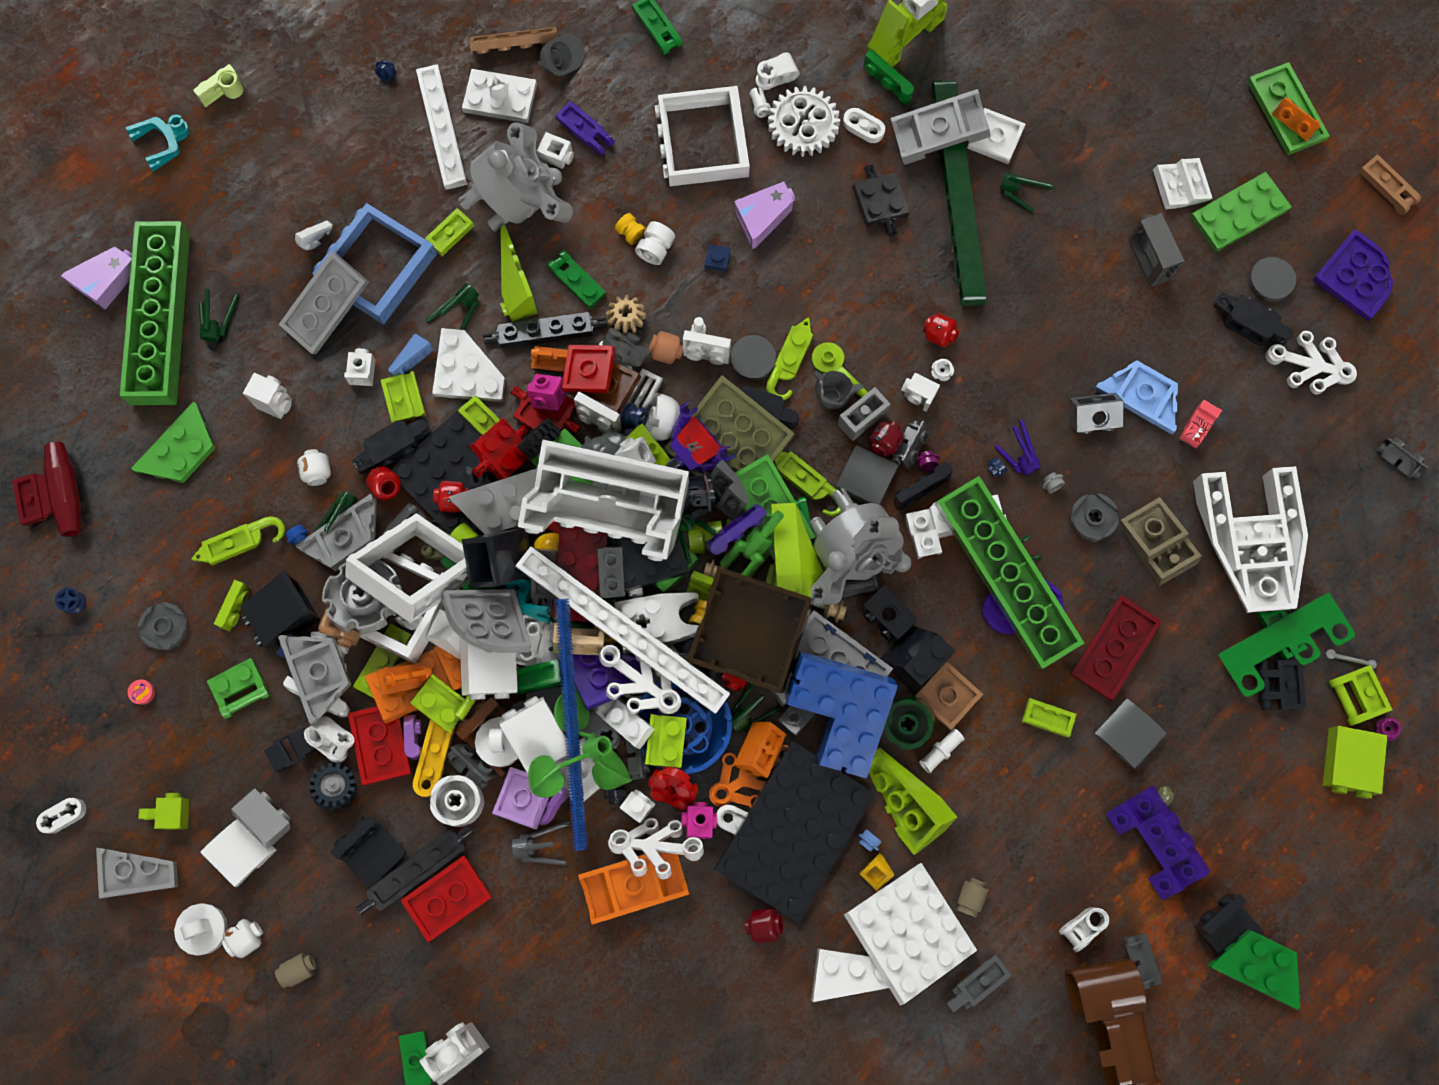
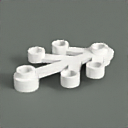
M1303 331L1297 337L1298 344L1303 346L1309 357L1288 352L1284 346L1279 344L1272 345L1265 353L1266 360L1270 364L1277 365L1282 361H1287L1308 368L1300 373L1294 372L1287 378V383L1292 388L1299 387L1304 381L1321 372L1331 374L1323 380L1316 379L1310 384V391L1316 395L1321 394L1327 387L1335 383L1350 384L1357 376L1355 367L1348 362L1342 361L1335 350L1336 341L1331 337L1325 338L1319 345L1320 350L1326 353L1332 364L1326 363L1313 344L1314 336L1310 331ZM1302 336H1306L1308 341H1304ZM1325 342L1329 343L1331 348H1327ZM1275 350L1279 351L1281 356L1277 355ZM1292 377H1296L1298 379V383H1295L1292 380ZM1315 384H1319L1321 386V390L1317 389L1315 387Z
M607 645L602 648L599 655L600 662L606 667L613 666L634 682L629 684H609L606 690L608 698L615 700L620 695L648 692L654 697L644 700L630 698L626 704V710L633 715L639 713L640 710L658 708L665 714H673L680 708L681 698L677 692L672 690L670 680L655 670L656 675L660 677V689L653 683L651 666L636 655V660L640 662L641 674L620 659V651L617 647ZM605 655H611L613 660L607 661ZM610 688H616L618 694H612ZM665 699L671 700V701H672V705H671V706H667V705L664 703V700H665ZM630 703H636L638 709H632Z
M648 818L642 825L630 832L625 830L614 831L608 841L610 850L616 854H623L631 864L633 874L638 877L646 874L647 866L643 859L637 857L633 849L642 850L655 866L657 877L660 879L669 878L672 871L670 864L665 862L657 852L685 855L691 861L699 860L704 853L702 841L695 837L688 838L683 844L661 842L670 836L677 838L683 834L681 822L677 820L669 822L665 828L659 831L658 821L655 818ZM645 833L651 835L644 840L638 839ZM638 866H643L641 869H635Z

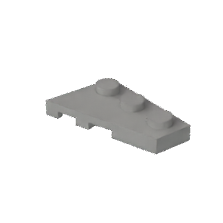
M96 848L99 898L103 899L178 887L177 862Z

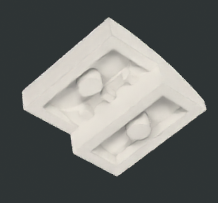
M1200 158L1181 159L1176 164L1157 165L1153 169L1165 209L1186 207L1212 199Z
M236 819L217 835L201 853L234 887H238L256 868L259 869L277 849L271 846L267 850Z

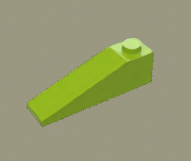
M504 225L501 226V292L504 302L500 303L504 316L509 315L513 323L538 313L525 274Z
M796 503L771 504L772 516L777 510L784 514L783 519L773 530L776 586L811 597L812 585L817 582L824 572Z
M878 748L876 750L869 775L876 790L882 793L887 806L884 807L887 813H891L897 825L895 830L898 836L915 855L944 833L957 819V816L940 796L883 749Z

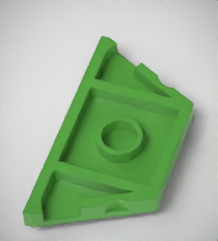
M193 401L131 469L138 474L144 473L157 478H167L184 483L215 450V445L209 436V430L203 421L199 406Z

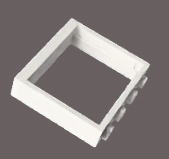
M738 86L658 95L659 105L654 106L656 118L661 120V124H657L659 138H663L664 144H660L661 158H666V164L663 165L664 178H669V186L749 177L750 166ZM729 104L738 164L675 171L667 112Z
M417 513L402 521L401 524L392 530H388L384 535L368 543L364 548L351 554L346 559L345 577L410 623L441 602L443 590H458L469 582L463 545ZM416 535L457 564L413 595L408 596L368 567Z
M394 550L382 557L429 581H433L440 576L433 572L434 569L424 563H421L419 566L413 563L414 560L401 553L400 556L394 554ZM439 602L426 612L407 646L377 631L360 634V638L415 664L429 642L426 640V636L439 609L443 607V602ZM353 628V629H352V630H354V631H356V632L359 633V631L357 630V628Z

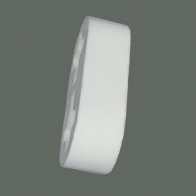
M77 798L65 799L38 816L36 821L37 828L43 833H57L80 820L86 813V805ZM71 804L77 805L78 808L74 810L75 815L70 813L64 814L71 809ZM48 817H49V818H57V817H58L57 820H55V821L52 822V826H53V827H48V826L45 825L46 823L49 822V821H48Z

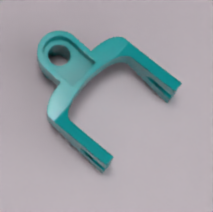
M180 115L170 116L168 124H165L158 117H153L125 127L133 142L152 129H157L167 139L169 144L168 150L145 158L152 172L179 155L180 149L177 142L187 138L190 133L187 123Z
M530 577L528 580L520 579L505 584V589H515L523 614L548 625L550 624L551 619L548 616L549 608L547 606L527 604L531 596Z

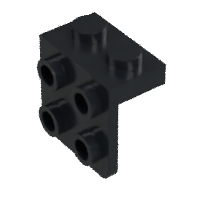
M363 816L353 824L352 827L354 829L347 836L344 834L334 842L335 848L330 852L336 859L343 860L367 887H370L384 877L405 856L406 852L375 817L367 816L365 818Z
M1227 893L1217 902L1218 905L1212 911L1208 910L1199 918L1200 921L1194 926L1219 957L1225 953L1224 949L1231 943L1237 942L1239 936L1246 930H1251L1264 936V931L1242 907L1247 901L1241 894Z

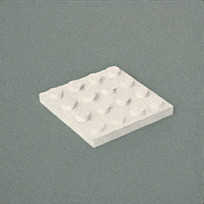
M922 863L916 865L844 914L899 1005L907 1003L977 951Z

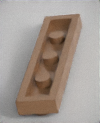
M557 27L470 37V51L483 54L489 52V49L498 48V51L510 50L511 46L530 48L536 43H541V45L545 46L550 40L558 37Z

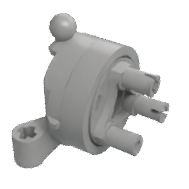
M518 122L512 123L507 130V137L511 145L495 141L471 162L470 172L474 183L471 185L472 188L463 196H460L458 200L461 202L460 205L466 210H469L480 199L485 200L497 213L488 220V225L493 231H498L501 226H504L509 221L512 223H522L540 208L547 219L566 223L571 219L573 215L572 206L558 198L552 188L561 182L562 174L557 168H549L547 163L539 161L536 154L537 133L534 128Z
M841 488L840 491L838 489L832 494V499L841 510L840 515L831 520L827 525L821 517H815L809 522V526L817 537L814 544L815 553L826 568V571L811 587V598L815 599L814 604L817 605L838 604L842 599L846 580H867L881 571L891 574L895 570L906 572L911 567L910 557L904 554L902 550L904 539L899 531L898 521L893 517H889L885 509L879 504L868 503L858 506L857 503H853L844 488Z

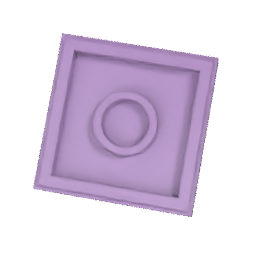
M510 767L492 814L537 830L549 797L540 798L535 796L529 788L527 772Z

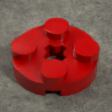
M664 767L663 770L659 771L657 768L649 779L650 796L656 801H663L681 811L686 810L689 805L693 804L698 794V786L696 783L694 786L689 781L691 777L687 773L674 767Z

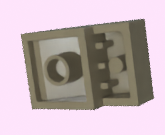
M1160 497L1120 520L1123 530L1136 554L1158 586L1197 565L1202 557L1187 538L1189 534Z

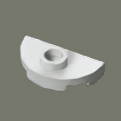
M324 221L296 233V244L306 251L318 247L321 244L319 240L325 233L329 235L333 225L328 221Z

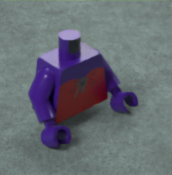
M687 401L680 406V415L671 436L672 443L670 447L677 455L667 464L671 468L680 470L687 466L693 472L703 473L702 469H705V472H712L721 460L726 463L736 456L735 454L728 456L727 449L730 446L723 447L699 418L692 417L698 411V408L695 407L690 411L688 408L690 401Z

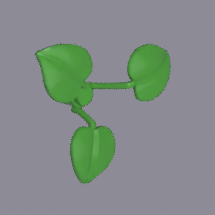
M576 690L575 695L577 697L575 698L577 700L575 701L577 703L575 704H577V723L579 724L577 729L582 730L588 725L590 714L589 710L586 711ZM560 695L554 707V717L559 728L566 731L567 729L564 728L567 726L564 725L567 723H563L566 721L563 720V718H566L563 717V715H566L563 714L566 710H562L565 709V707H562L565 705L562 704L565 702L562 701V699H565L562 696L565 695ZM578 731V735L588 738L582 747L583 754L557 766L551 757L541 755L531 762L528 770L529 788L535 796L540 798L551 797L559 793L564 785V777L558 770L584 758L593 759V762H595L592 767V776L595 783L601 789L612 790L630 783L632 779L622 760L612 750V744L608 737H595L594 733L588 734Z

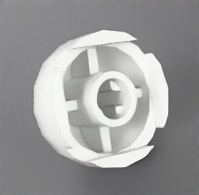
M654 393L649 402V405H652L645 428L655 440L664 441L672 436L675 423L680 415V406L672 397Z

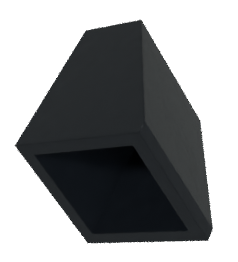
M524 528L509 529L461 539L470 588L497 587L529 577L516 567L528 550Z
M286 571L277 575L240 606L244 613L241 615L243 621L248 627L252 626L256 633L253 635L254 640L260 648L265 647L270 651L281 645L278 636H287L289 632L296 636L321 620L298 581Z
M913 626L880 659L893 668L891 672L914 694L956 651L938 633Z

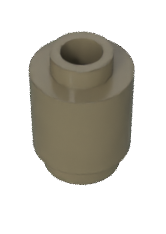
M972 877L970 882L965 880L957 901L959 904L957 910L977 917L978 912H981L989 891L984 888L986 883Z
M302 952L280 964L279 968L275 970V975L281 987H293L314 975L316 963L311 955H306Z

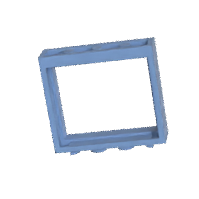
M366 203L363 208L356 212L354 220L350 225L342 230L337 242L329 247L324 259L315 265L312 275H315L331 252H335L343 258L372 219L419 248L376 306L361 296L353 303V306L384 325L437 253L432 243Z

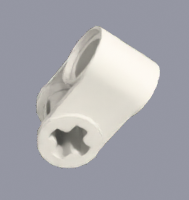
M782 53L777 57L762 61L758 65V74L755 82L763 90H769L781 84L794 81L800 73L791 54Z
M325 716L304 731L306 742L335 763H342L346 760L347 750L352 747L355 740L350 732L344 730L331 718Z
M1089 907L1076 918L1066 923L1059 930V933L1065 935L1074 946V952H1078L1108 926L1109 916L1103 909ZM1094 912H1097L1100 916V923L1097 926H1093L1089 919L1090 915Z

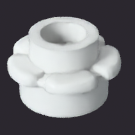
M940 359L932 364L933 370L931 374L935 379L947 381L954 373L952 363L947 359Z

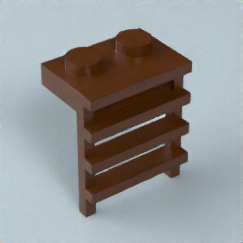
M492 697L489 700L484 699L476 707L475 710L477 712L471 718H465L458 726L460 730L456 734L475 751L476 733L481 725L490 719L502 717L506 713ZM491 766L501 777L506 774L499 767Z

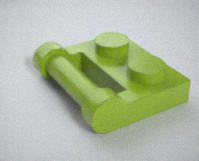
M1371 665L1328 681L1331 688L1334 687L1349 718L1347 719L1349 726L1356 725L1392 710ZM1349 682L1363 711L1362 714H1357L1343 683Z

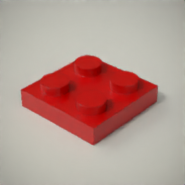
M569 345L562 390L564 392L609 393L616 351L614 346Z

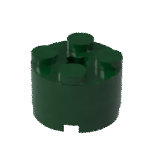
M914 696L900 698L891 705L884 726V732L890 741L902 749L918 748L926 743L934 732L936 725L935 713L924 699ZM908 717L915 721L912 728H910L909 724L904 723Z

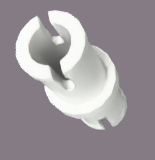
M953 728L940 743L936 742L933 745L934 749L920 760L919 764L925 771L931 773L944 759L947 760L951 756L950 753L965 740L963 735Z

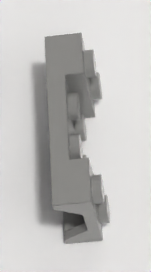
M978 89L891 118L904 165L924 159L927 153L967 140L970 144L991 137Z

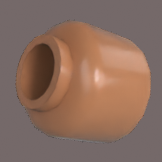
M660 331L657 335L653 334L649 352L652 359L666 364H673L676 358H681L683 346L680 345L679 336Z

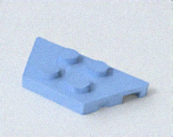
M1138 360L1128 365L1127 368L1116 372L1112 377L1098 383L1094 388L1095 391L1101 394L1117 393L1124 401L1123 407L1171 435L1176 431L1175 413L1177 412L1176 395L1178 394V383Z

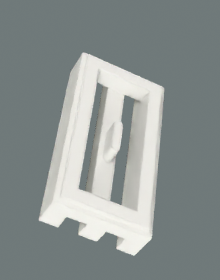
M642 369L640 372L641 379L626 405L631 403L643 379L647 376L649 378L634 404H636L637 408L639 407L650 385L655 380L653 388L642 407L648 409L650 399L654 393L658 392L663 383V378Z

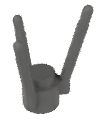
M565 821L530 834L520 835V839H513L512 853L514 859H522V863L537 862L567 865V862L564 860L531 856L535 855V849L553 847L554 842L534 843V840L530 839L569 826L570 822Z

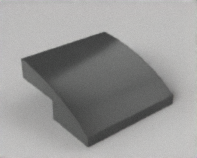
M856 445L835 489L840 491L841 488H844L848 495L864 503L880 505L898 464Z
M721 460L710 475L712 488L714 489V494L721 499L716 507L733 521L741 514L749 500L737 475Z
M1126 699L1095 732V737L1114 750L1115 755L1134 770L1167 735L1153 719L1129 699Z

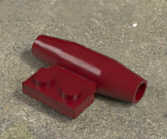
M63 442L48 443L44 446V475L32 473L12 480L19 521L21 525L27 526L46 520L48 516L53 514L61 536H75L81 533V501L75 470Z

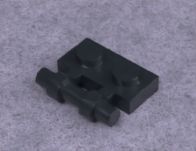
M1277 660L1274 662L1275 670H1269L1268 661L1258 663L1259 670L1257 672L1265 684L1264 689L1258 693V698L1262 703V710H1272V700H1278V710L1306 709L1303 666L1297 660ZM1270 678H1276L1277 692H1271Z

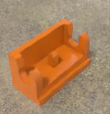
M753 722L734 765L740 769H748L747 774L768 778L787 734L771 722Z

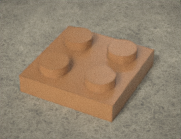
M946 662L915 697L926 700L932 707L936 719L951 731L982 697L983 693Z

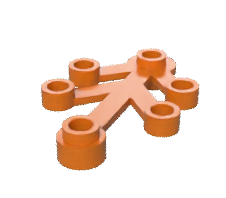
M782 745L779 753L785 751L788 745ZM726 753L722 758L723 768L720 781L714 784L709 791L710 800L718 807L734 802L751 808V800L757 798L758 795L749 797L735 792L742 787L761 791L766 782L756 779L760 776L747 774L748 769H740L739 777L729 783L731 770L735 765L734 763L727 765L725 758L727 756L733 757L734 763L737 758L733 753ZM779 753L772 768H774L780 760ZM719 790H724L726 792V797L724 799H719L717 797V792Z

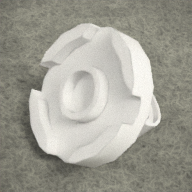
M502 717L490 719L482 724L475 738L476 752L480 758L489 765L496 767L509 766L518 759L517 754L500 726Z
M205 903L192 905L184 910L176 921L174 929L175 940L179 947L188 954L205 955L212 953L222 945L224 932L228 929L227 919L223 912L213 905Z

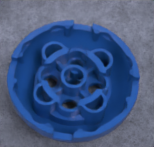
M661 681L655 683L661 689ZM671 682L672 690L677 692L681 698V705L686 704L689 706L690 710L687 714H681L679 709L673 714H665L658 708L640 710L637 714L649 725L651 714L687 718V729L685 731L687 746L683 749L682 767L679 770L687 774L697 773L714 764L726 750L732 732L731 712L725 700L717 713L714 714ZM645 692L640 700L650 699L654 697L650 695L648 692ZM665 699V700H664V703H665L667 706H671V705H672V701H671V700H669V699ZM701 722L705 725L704 732L698 733L695 730L697 723ZM643 745L640 751L646 758L647 747ZM655 766V767L659 768L660 770H663V769H664V767Z

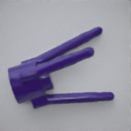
M1020 420L1019 424L1025 442L1016 426L1012 427L1024 453L1017 458L1019 463L1017 464L999 445H996L995 449L1014 467L1017 474L1022 472L1026 476L1041 466L1023 420Z

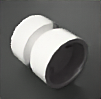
M653 221L644 232L645 239H640L635 252L646 262L660 265L667 254L666 249L670 248L675 239V234L667 226Z

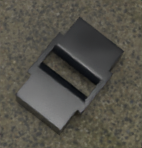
M301 728L296 732L291 731L274 741V745L264 750L275 772L280 773L285 770V767L289 768L306 758V754L318 751L306 742L304 738L306 728ZM286 738H288L298 757L294 761H292L282 742Z

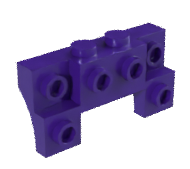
M1154 785L1142 790L1106 813L1119 835L1137 827L1164 868L1148 878L1162 900L1184 890L1186 886L1204 878L1210 873V869L1194 847L1195 844L1192 837L1184 832L1180 826L1178 816L1173 811H1170Z

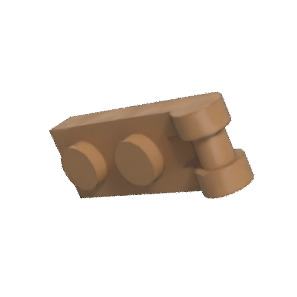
M1378 154L1359 170V173L1394 205L1395 211L1400 215L1406 214L1410 210L1411 205L1414 206L1421 200L1419 193ZM1401 193L1405 196V200L1400 196Z

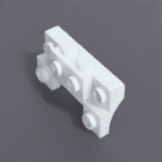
M998 494L993 495L992 497L1002 511ZM935 503L927 510L908 513L904 517L918 559L924 556L941 554L942 549L939 538L954 535L935 506Z

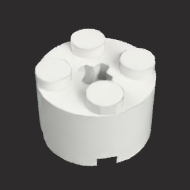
M460 775L442 778L431 791L430 809L433 815L443 824L453 827H464L473 823L480 816L485 804L484 796L479 786L469 778ZM455 796L462 797L460 799V806H453L455 803L453 798Z

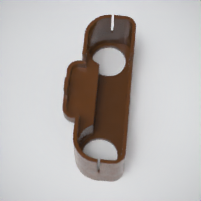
M1121 959L1065 969V980L1072 1013H1084L1085 1022L1093 1023L1106 1085H1163L1155 1071L1143 1017L1146 1011L1145 991L1140 973L1134 961L1131 959Z

